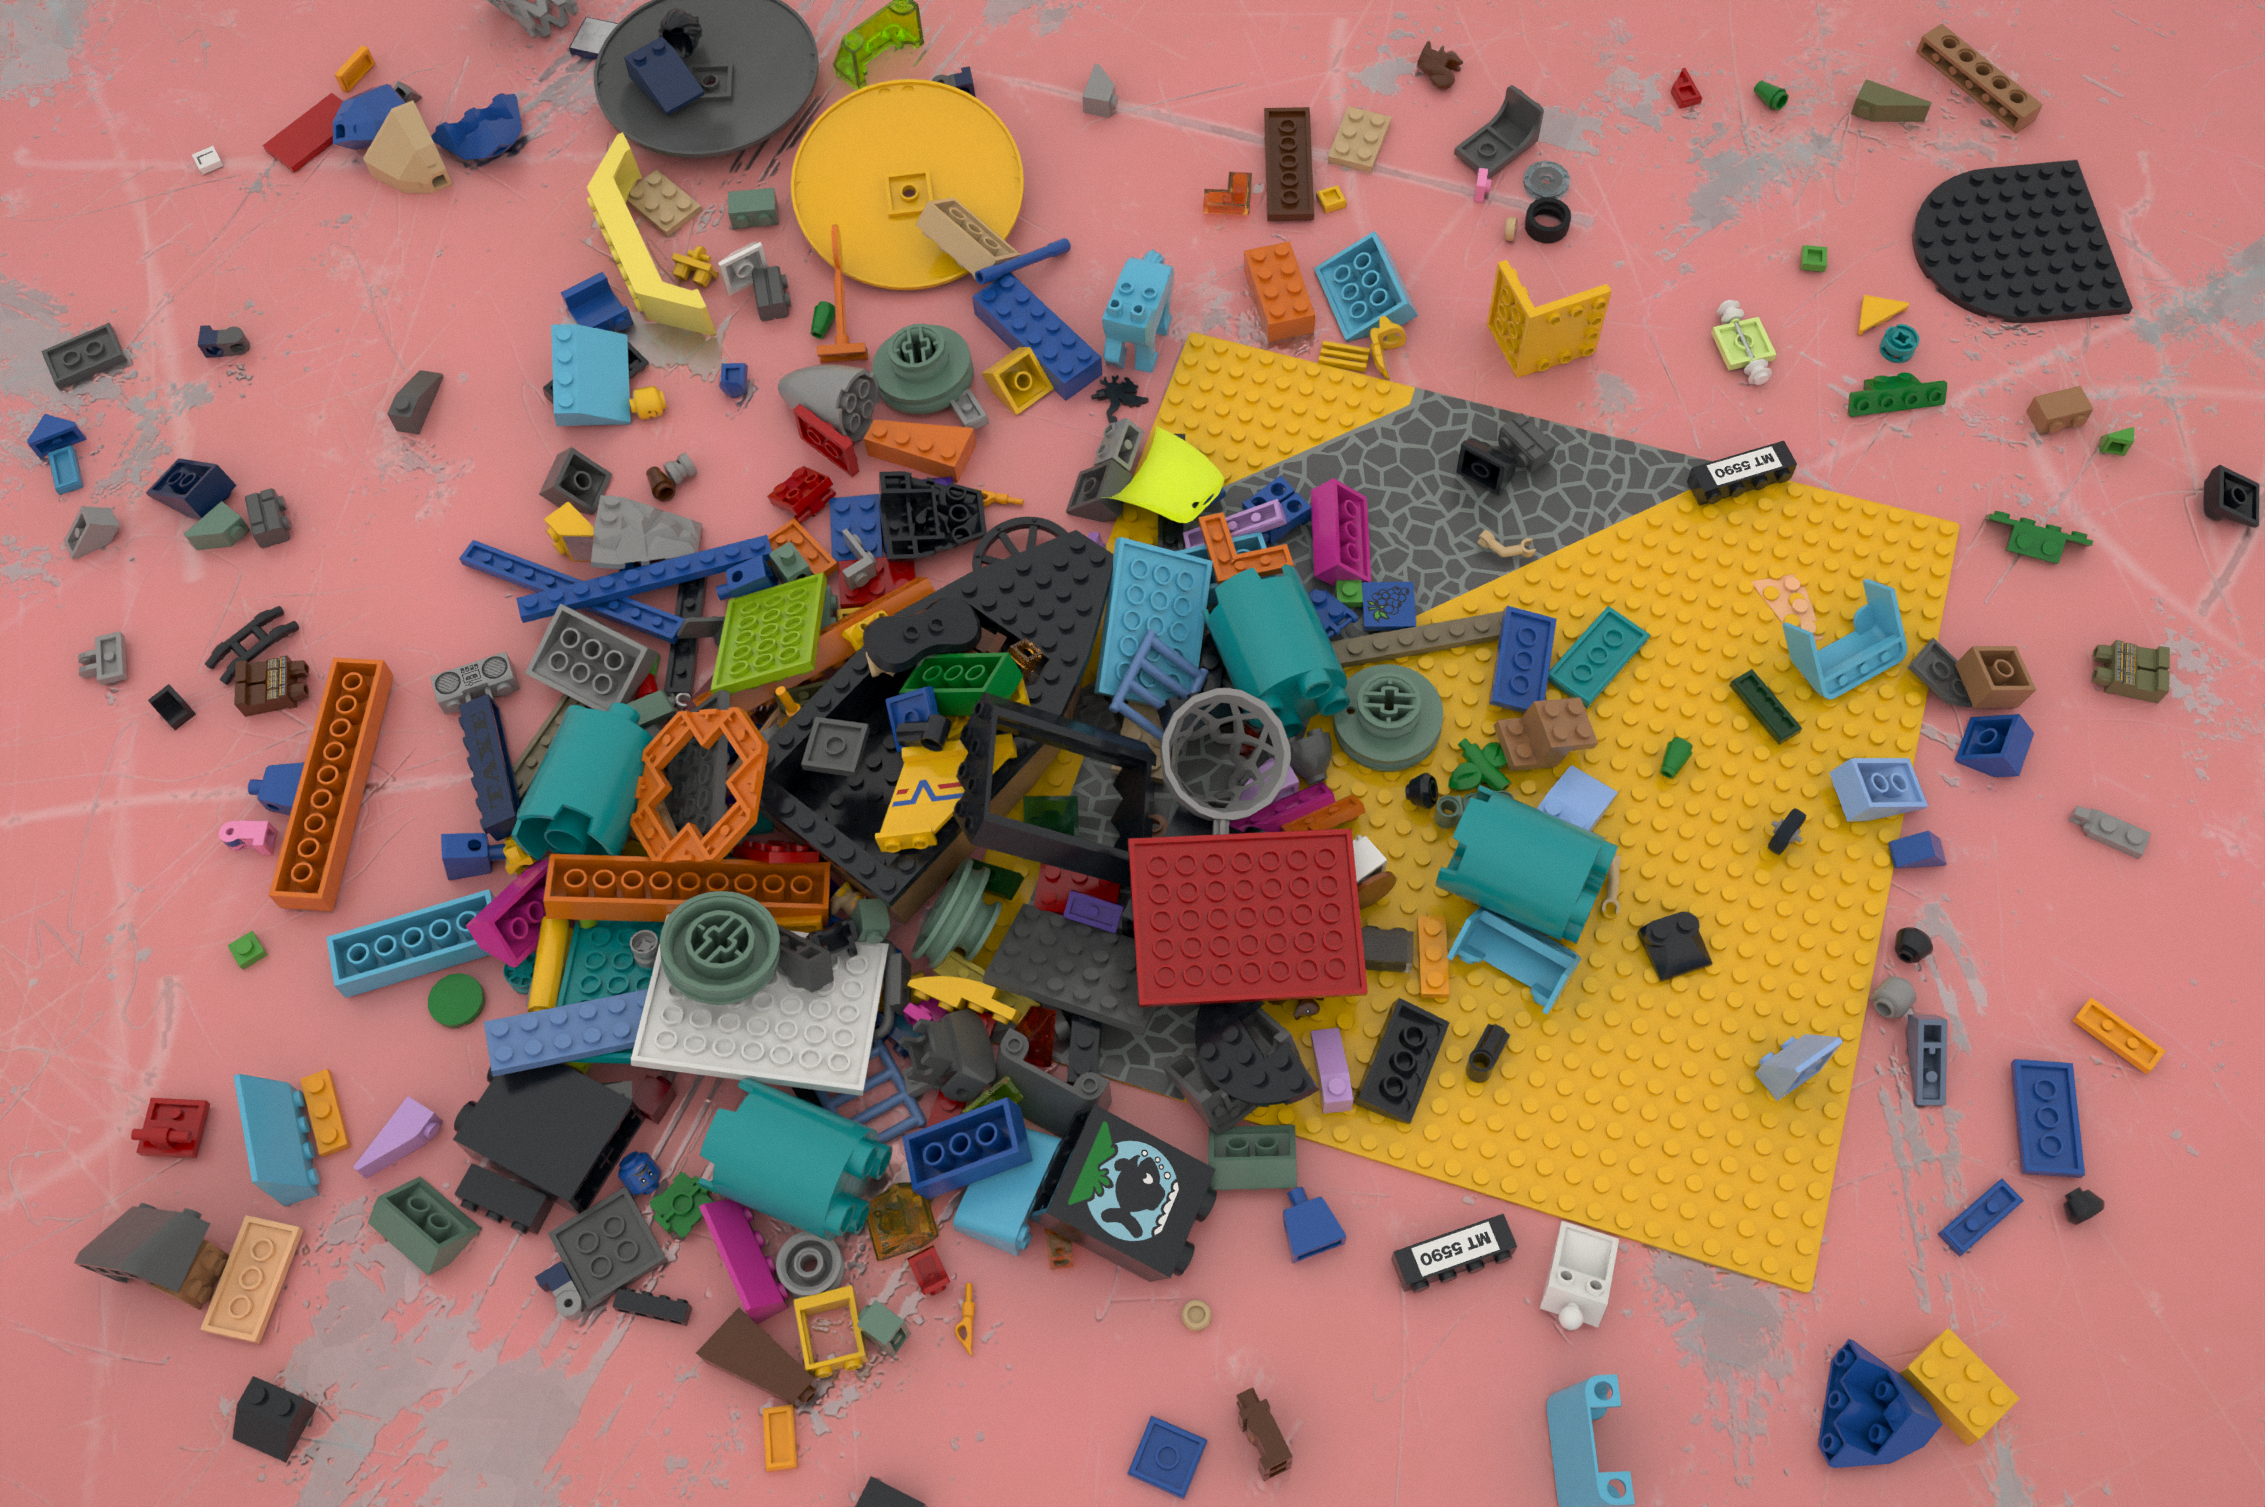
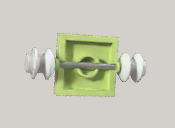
M1727 300L1717 310V315L1722 317V325L1713 327L1711 334L1728 371L1745 367L1744 373L1749 376L1748 381L1750 384H1764L1772 375V370L1766 368L1768 362L1774 361L1777 354L1759 317L1740 321L1744 316V311L1739 309L1740 303L1735 300Z

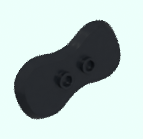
M954 597L938 599L921 612L913 615L879 617L870 622L863 632L864 646L871 661L879 669L891 673L909 670L930 655L967 652L974 648L982 637L981 624L973 608L966 601Z

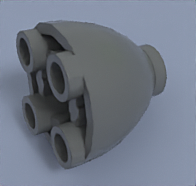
M1322 728L1307 732L1306 738L1297 740L1296 737L1289 738L1291 751L1290 766L1294 773L1306 780L1307 785L1328 779L1326 772L1332 756V744L1329 733H1323Z

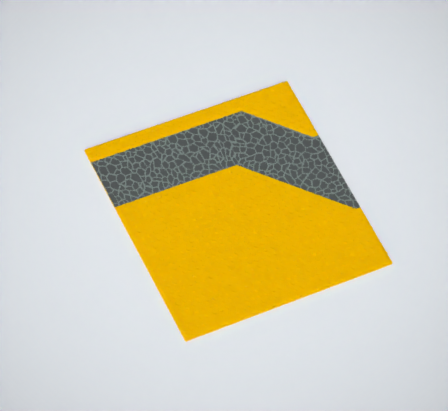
M1195 332L1189 333L1133 475L1134 478L1147 459L1156 427L1172 434H1185V441L1203 453L1217 467L1225 479L1222 488L1226 491V497L1204 509L1193 521L1184 523V532L1199 527V517L1224 512L1225 517L1239 513L1245 500L1250 499L1280 475L1295 489V493L1297 492L1310 506L1311 490L1334 478L1367 497L1371 582H1413L1416 627L1504 611L1506 606L1553 617L1557 620L1549 671L1607 606H1610L1650 634V638L1589 708H1585L1598 741L1594 749L1570 751L1557 767L1510 771L1507 765L1502 769H1498L1512 782L1505 791L1511 793L1515 800L1536 809L1571 765L1618 792L1592 832L1605 837L1606 841L1618 846L1615 855L1621 856L1619 869L1620 883L1617 897L1620 911L1618 914L1615 913L1614 902L1606 904L1605 912L1601 909V903L1607 894V873L1577 944L1564 938L1560 941L1546 935L1576 952L1581 957L1577 969L1548 1014L1542 1012L1545 1006L1533 1000V995L1530 992L1531 987L1484 960L1480 963H1466L1459 958V954L1452 960L1448 958L1449 998H1420L1418 916H1446L1447 952L1449 954L1466 919L1480 906L1435 886L1440 868L1448 867L1459 841L1453 838L1457 826L1449 829L1438 826L1434 820L1436 805L1431 809L1413 805L1406 798L1405 788L1411 779L1423 773H1429L1436 779L1438 800L1446 795L1454 797L1461 795L1462 799L1466 794L1478 793V787L1469 791L1452 790L1448 787L1453 771L1461 763L1467 762L1462 756L1464 751L1458 746L1459 742L1466 738L1471 744L1476 743L1482 750L1488 743L1499 742L1493 726L1497 720L1521 718L1524 715L1521 712L1489 704L1499 640L1343 668L1347 680L1363 669L1383 664L1404 666L1423 675L1435 687L1442 702L1443 722L1441 734L1434 750L1422 762L1405 770L1384 772L1366 768L1347 756L1340 747L1334 733V715L1323 716L1318 713L1309 719L1301 721L1303 729L1294 736L1297 740L1306 738L1307 732L1322 728L1323 733L1328 732L1330 735L1332 756L1326 772L1328 779L1324 780L1323 783L1332 791L1335 801L1353 794L1363 803L1366 813L1358 816L1354 821L1341 823L1333 829L1352 828L1353 840H1357L1356 837L1358 835L1366 836L1387 859L1385 872H1393L1397 881L1390 892L1382 899L1360 910L1368 988L1366 996L1324 998L1323 1001L1314 999L1320 1006L1319 1013L1313 1016L1301 1017L1299 1020H1296L1294 1017L1295 1009L1299 1003L1297 999L1288 1000L1281 1005H1272L1267 1001H1263L1264 1005L1261 1008L1291 1033L1302 1063L1318 1088L1310 1032L1339 1028L1349 1070L1353 1100L1392 1003L1398 998L1450 1023L1410 1124L1384 1117L1354 1103L1352 1104L1351 1111L1323 1114L1319 1090L1300 1101L1288 1105L1281 1103L1269 1105V1107H1257L1242 1120L1259 1126L1295 1125V1137L1794 1291L1805 1294L1809 1293L1813 1286L1894 869L1888 843L1900 838L1904 813L1870 821L1847 822L1829 772L1851 758H1909L1912 767L1914 766L1928 687L1907 666L1930 639L1934 638L1938 642L1959 534V524L1789 480L1784 483L1777 482L1767 485L1761 490H1750L1738 497L1730 496L1714 504L1707 503L1699 506L1687 480L1692 467L1712 461L1528 415L1525 416L1556 445L1554 456L1549 462L1541 465L1533 473L1517 464L1514 476L1498 496L1456 473L1461 444L1465 440L1475 438L1481 442L1488 443L1492 448L1506 453L1515 459L1509 451L1506 452L1500 447L1498 436L1500 428L1507 422L1512 421L1520 413ZM1124 502L1123 511L1116 519L1106 545V550L1114 554L1115 542L1119 537L1158 547V513ZM1194 502L1192 507L1196 508L1199 502ZM1311 507V521L1305 525L1299 524L1284 537L1277 539V542L1272 546L1268 542L1265 544L1267 548L1287 544L1294 568L1299 572L1307 592L1309 593L1315 588L1319 591L1325 589L1336 598L1335 586H1331L1314 577ZM1484 530H1488L1494 535L1495 540L1504 547L1519 545L1524 539L1531 538L1533 539L1531 545L1524 547L1528 550L1536 549V551L1529 558L1523 557L1521 554L1501 557L1490 548L1485 549L1481 547L1477 541L1480 539L1479 535ZM1183 536V549H1186V545H1185V541H1184V536ZM1275 574V577L1284 576V574ZM1795 574L1794 577L1800 581V586H1805L1817 621H1813L1816 625V631L1813 635H1822L1824 638L1823 640L1815 641L1817 651L1855 631L1854 615L1859 608L1868 604L1863 580L1870 579L1895 589L1907 643L1906 656L1898 664L1834 699L1822 697L1792 663L1782 622L1760 596L1751 581L1769 578L1780 580L1783 576ZM1768 586L1763 591V597L1768 601H1775L1779 596V590L1773 586ZM1792 593L1788 599L1791 606L1796 599L1805 600L1804 596L1800 593ZM1107 599L1091 656L1085 669L1081 689L1096 681ZM1219 603L1207 605L1209 614ZM1348 607L1358 616V621L1349 623L1340 630L1341 633L1339 635H1333L1329 640L1332 642L1389 631H1364L1363 608ZM1788 614L1784 618V623L1787 622L1798 627L1800 619L1795 614ZM1345 618V619H1343L1341 622H1339V623L1337 624V626H1338L1339 624H1341L1343 621H1345L1347 618ZM1205 622V624H1204V630H1209V628H1208V626H1207V624H1206V622ZM1223 666L1221 686L1233 688L1227 670ZM1753 669L1802 727L1799 734L1780 745L1729 686L1732 680ZM1547 681L1545 700L1571 698ZM1348 709L1347 713L1354 714L1355 710ZM1117 712L1116 714L1122 729L1125 716ZM1248 719L1242 720L1245 734L1259 739L1263 728L1251 725ZM1233 724L1219 728L1221 734H1234ZM1210 733L1199 739L1187 740L1178 755V775L1194 793L1208 796L1229 789L1228 781L1230 776L1238 768L1237 765L1231 762L1229 757L1231 744H1221L1213 741ZM1268 733L1265 743L1273 747L1270 735ZM1674 737H1679L1692 744L1693 748L1691 751L1693 754L1678 774H1676L1675 778L1670 779L1663 776L1659 771L1667 743L1672 741ZM1242 743L1239 755L1248 760L1255 747ZM1061 749L1036 784L1005 817L1114 847L1120 834L1110 820L1123 799L1113 786L1118 775L1111 773L1112 764ZM1262 749L1255 764L1259 769L1264 762L1275 758V756ZM1248 773L1238 781L1239 786H1244L1251 778ZM1297 776L1299 791L1312 786L1307 785L1306 780ZM1155 782L1154 803L1149 804V815H1161L1166 819L1169 826L1177 808L1181 804L1173 798L1164 782L1163 784ZM1482 782V783L1480 784V785H1482V786H1484V787H1486V788L1491 789V788H1490L1486 783H1484V782ZM1226 797L1218 800L1230 801L1231 797ZM1207 803L1213 808L1227 807V805ZM1794 808L1807 815L1806 819L1799 829L1801 832L1798 836L1803 838L1800 843L1796 840L1793 844L1789 843L1780 855L1767 848L1775 834L1773 831L1776 827L1771 825L1774 820L1778 823L1781 819L1785 820ZM1442 810L1447 815L1453 814L1450 810ZM1153 824L1152 829L1159 828L1158 824ZM987 849L983 862L1021 873L1024 880L1011 901L983 892L984 903L992 905L996 901L1002 903V908L994 927L977 955L971 960L972 963L985 971L1023 903L1034 906L1041 863ZM1120 885L1118 904L1124 906V912L1131 898V887ZM1679 912H1690L1699 921V932L1713 964L1660 982L1637 932L1640 928L1654 920ZM1121 916V919H1120V922H1119V926H1118V929H1117V932H1116V933L1123 935L1122 916ZM957 947L953 950L964 957L965 951L962 948ZM1200 1004L1157 1006L1143 1036L1103 1023L1099 1075L1106 1079L1190 1104L1168 1078L1163 1066L1178 1055H1186L1192 1062L1199 1058L1195 1044V1023ZM984 1009V1012H987V1013H990V1014H993V1015H994V1013H991V1012H989V1011H987V1010ZM1041 1009L1026 1030L1010 1021L1008 1025L997 1022L990 1040L991 1043L1000 1046L1003 1037L1010 1027L1027 1038L1029 1042V1055L1064 1066L1069 1065L1071 1037L1059 1042ZM1061 1009L1070 1029H1072L1073 1013ZM1497 1024L1505 1028L1510 1037L1492 1070L1490 1078L1483 1083L1473 1082L1466 1074L1470 1053L1475 1049L1487 1025ZM1804 1034L1840 1037L1843 1043L1823 1069L1779 1101L1774 1098L1755 1075L1761 1066L1758 1062L1770 1052L1776 1055L1782 1051L1780 1046L1793 1036L1796 1040ZM1476 1062V1063H1474V1065H1475L1477 1068H1480V1069H1485V1068H1487V1067H1486L1483 1063H1481V1062Z

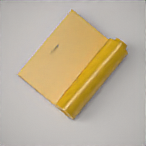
M545 916L541 920L528 1013L557 1006L574 930L569 928V921L567 919H546Z

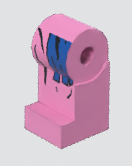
M230 821L220 827L218 836L233 851L255 848L261 855H272L278 831L269 821Z

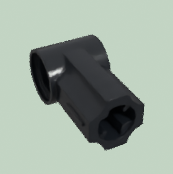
M933 714L928 717L927 721H911L898 724L896 729L897 742L902 747L923 746L931 751H942L951 731L952 722L944 716Z
M1488 1024L1475 1049L1470 1053L1466 1074L1473 1082L1483 1083L1490 1078L1492 1070L1510 1037L1505 1028L1497 1024ZM1476 1062H1481V1063H1483L1487 1068H1485V1069L1477 1068V1067L1474 1065V1063H1476Z

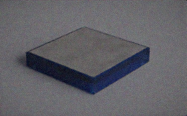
M585 17L569 47L570 54L597 59L603 43L618 23Z

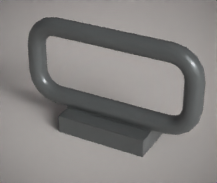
M886 938L884 941L879 942L889 944L885 965L884 1020L882 1025L874 1030L873 1041L889 1034L894 1026L895 1013L899 1016H904L903 1010L911 1003V987L907 985L909 980H911V963L902 953H896L894 944Z

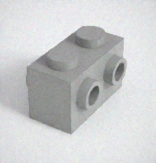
M1125 418L1110 423L1104 429V437L1096 451L1097 456L1093 464L1094 466L1113 460L1127 472H1130L1144 431L1131 420Z

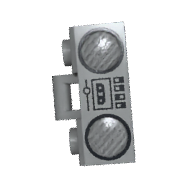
M506 652L430 676L436 700L444 714L460 711L459 705L489 694L495 701L494 696L509 695L513 691L520 689L513 663Z

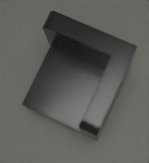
M170 684L148 700L174 730L196 715Z

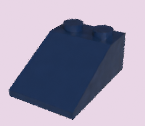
M662 36L624 57L629 78L667 116L704 95V90L676 50Z
M178 458L146 494L190 518L200 520L221 501L228 499L231 496V491L237 485L217 464Z

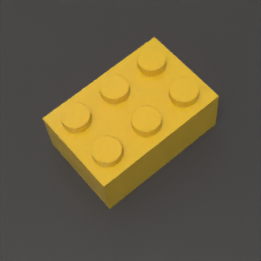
M1949 1328L1937 1335L1899 1373L1931 1404L1937 1416L1967 1446L1980 1440L2020 1399Z

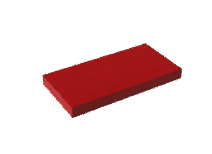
M330 93L263 145L265 151L295 173L333 143V120L343 101L333 93Z

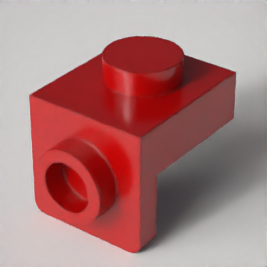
M934 1245L907 1258L923 1295L928 1293L931 1296L944 1291L947 1288L946 1284L951 1282Z

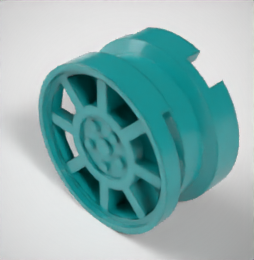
M1897 324L1895 327L1890 326L1880 343V353L1890 362H1907L1912 358L1919 344V335L1915 329L1905 324Z
M533 952L517 967H509L506 963L504 965L503 973L506 981L519 994L528 995L536 954Z

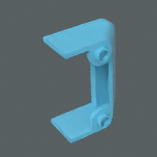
M1870 579L1863 580L1868 604L1859 608L1854 615L1855 631L1817 651L1812 632L1787 622L1782 624L1792 663L1820 696L1834 699L1904 659L1907 653V643L1894 588Z
M1482 906L1466 919L1447 955V958L1452 960L1459 954V958L1469 964H1474V962L1480 963L1484 960L1531 987L1530 992L1533 995V1000L1545 1006L1542 1011L1545 1014H1548L1554 1007L1581 961V957L1576 952L1539 931Z

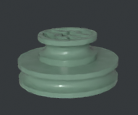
M912 324L900 329L880 346L873 359L872 373L877 377L880 396L887 405L907 414H929L951 406L950 401L953 399L955 402L959 400V396L966 389H969L972 383L974 367L968 345L957 332L939 325Z
M1383 664L1363 669L1347 680L1345 691L1350 703L1344 710L1334 714L1333 717L1336 739L1347 756L1366 768L1393 772L1413 767L1431 754L1440 738L1443 706L1437 690L1428 679L1410 668ZM1353 709L1355 710V713L1348 714L1347 710Z
M966 857L960 863L938 896L911 952V957L916 960L921 956H926L929 959L928 967L932 969L937 968L949 951H953L957 947L965 951L964 959L970 962L985 943L1002 908V903L999 901L994 902L992 905L984 903L983 891L990 875V869L984 866L980 870H975L972 867L973 859Z
M715 891L694 896L674 909L663 925L660 935L662 968L670 984L682 995L694 1001L710 1005H726L746 1000L761 991L770 982L777 970L780 957L778 926L771 913L762 904L746 895L728 891Z

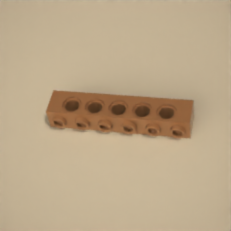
M1940 24L1922 36L1916 53L2015 134L2036 120L2043 104L1945 25Z

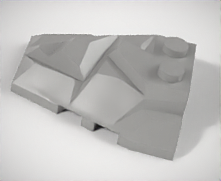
M600 495L594 525L591 567L624 569L625 563L640 561L641 566L649 565V560L662 559L665 561L696 553L699 551L702 523L667 511L664 512L658 508L627 499L626 497Z

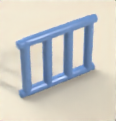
M1148 630L1112 700L1109 710L1113 713L1120 712L1161 742L1164 731L1124 703L1130 690L1157 710L1166 705L1164 701L1135 681L1140 668L1182 699H1186L1187 695L1202 690L1209 671L1194 666L1156 638L1157 633L1155 631ZM1151 647L1195 679L1190 690L1183 687L1145 659Z
M881 1039L873 1042L869 1060L879 1056L886 1069L866 1079L864 1093L892 1079L898 1093L849 1119L864 1124L904 1102L911 1116L878 1134V1141L886 1143L916 1126L918 1128L925 1127L927 1121L916 1099L907 1095L904 1077L887 1046ZM814 1090L822 1107L838 1114L837 1107L858 1097V1095L839 1093L830 1098L827 1091Z

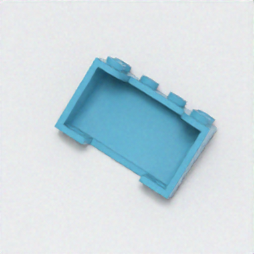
M1028 1128L1025 1129L1033 1161L969 1184L953 1220L955 1231L1017 1257L1021 1249L1026 1250L1030 1243L1032 1234L1029 1233L1028 1217L1063 1141L1062 1138Z
M1617 1374L1590 1377L1552 1393L1547 1400L1546 1409L1559 1507H1632L1635 1505L1630 1471L1598 1472L1592 1421L1603 1417L1608 1408L1621 1407ZM1611 1389L1612 1396L1607 1400V1393ZM1615 1479L1623 1483L1625 1487L1623 1497L1620 1498L1617 1489L1608 1484L1609 1481Z

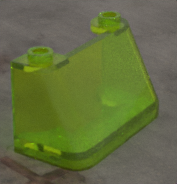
M892 0L845 34L833 59L834 72L854 89L859 90L867 86L864 76L868 72L867 67L864 65L894 44L900 50L904 48L905 44H912L915 49L922 46L924 39L918 3L914 0Z

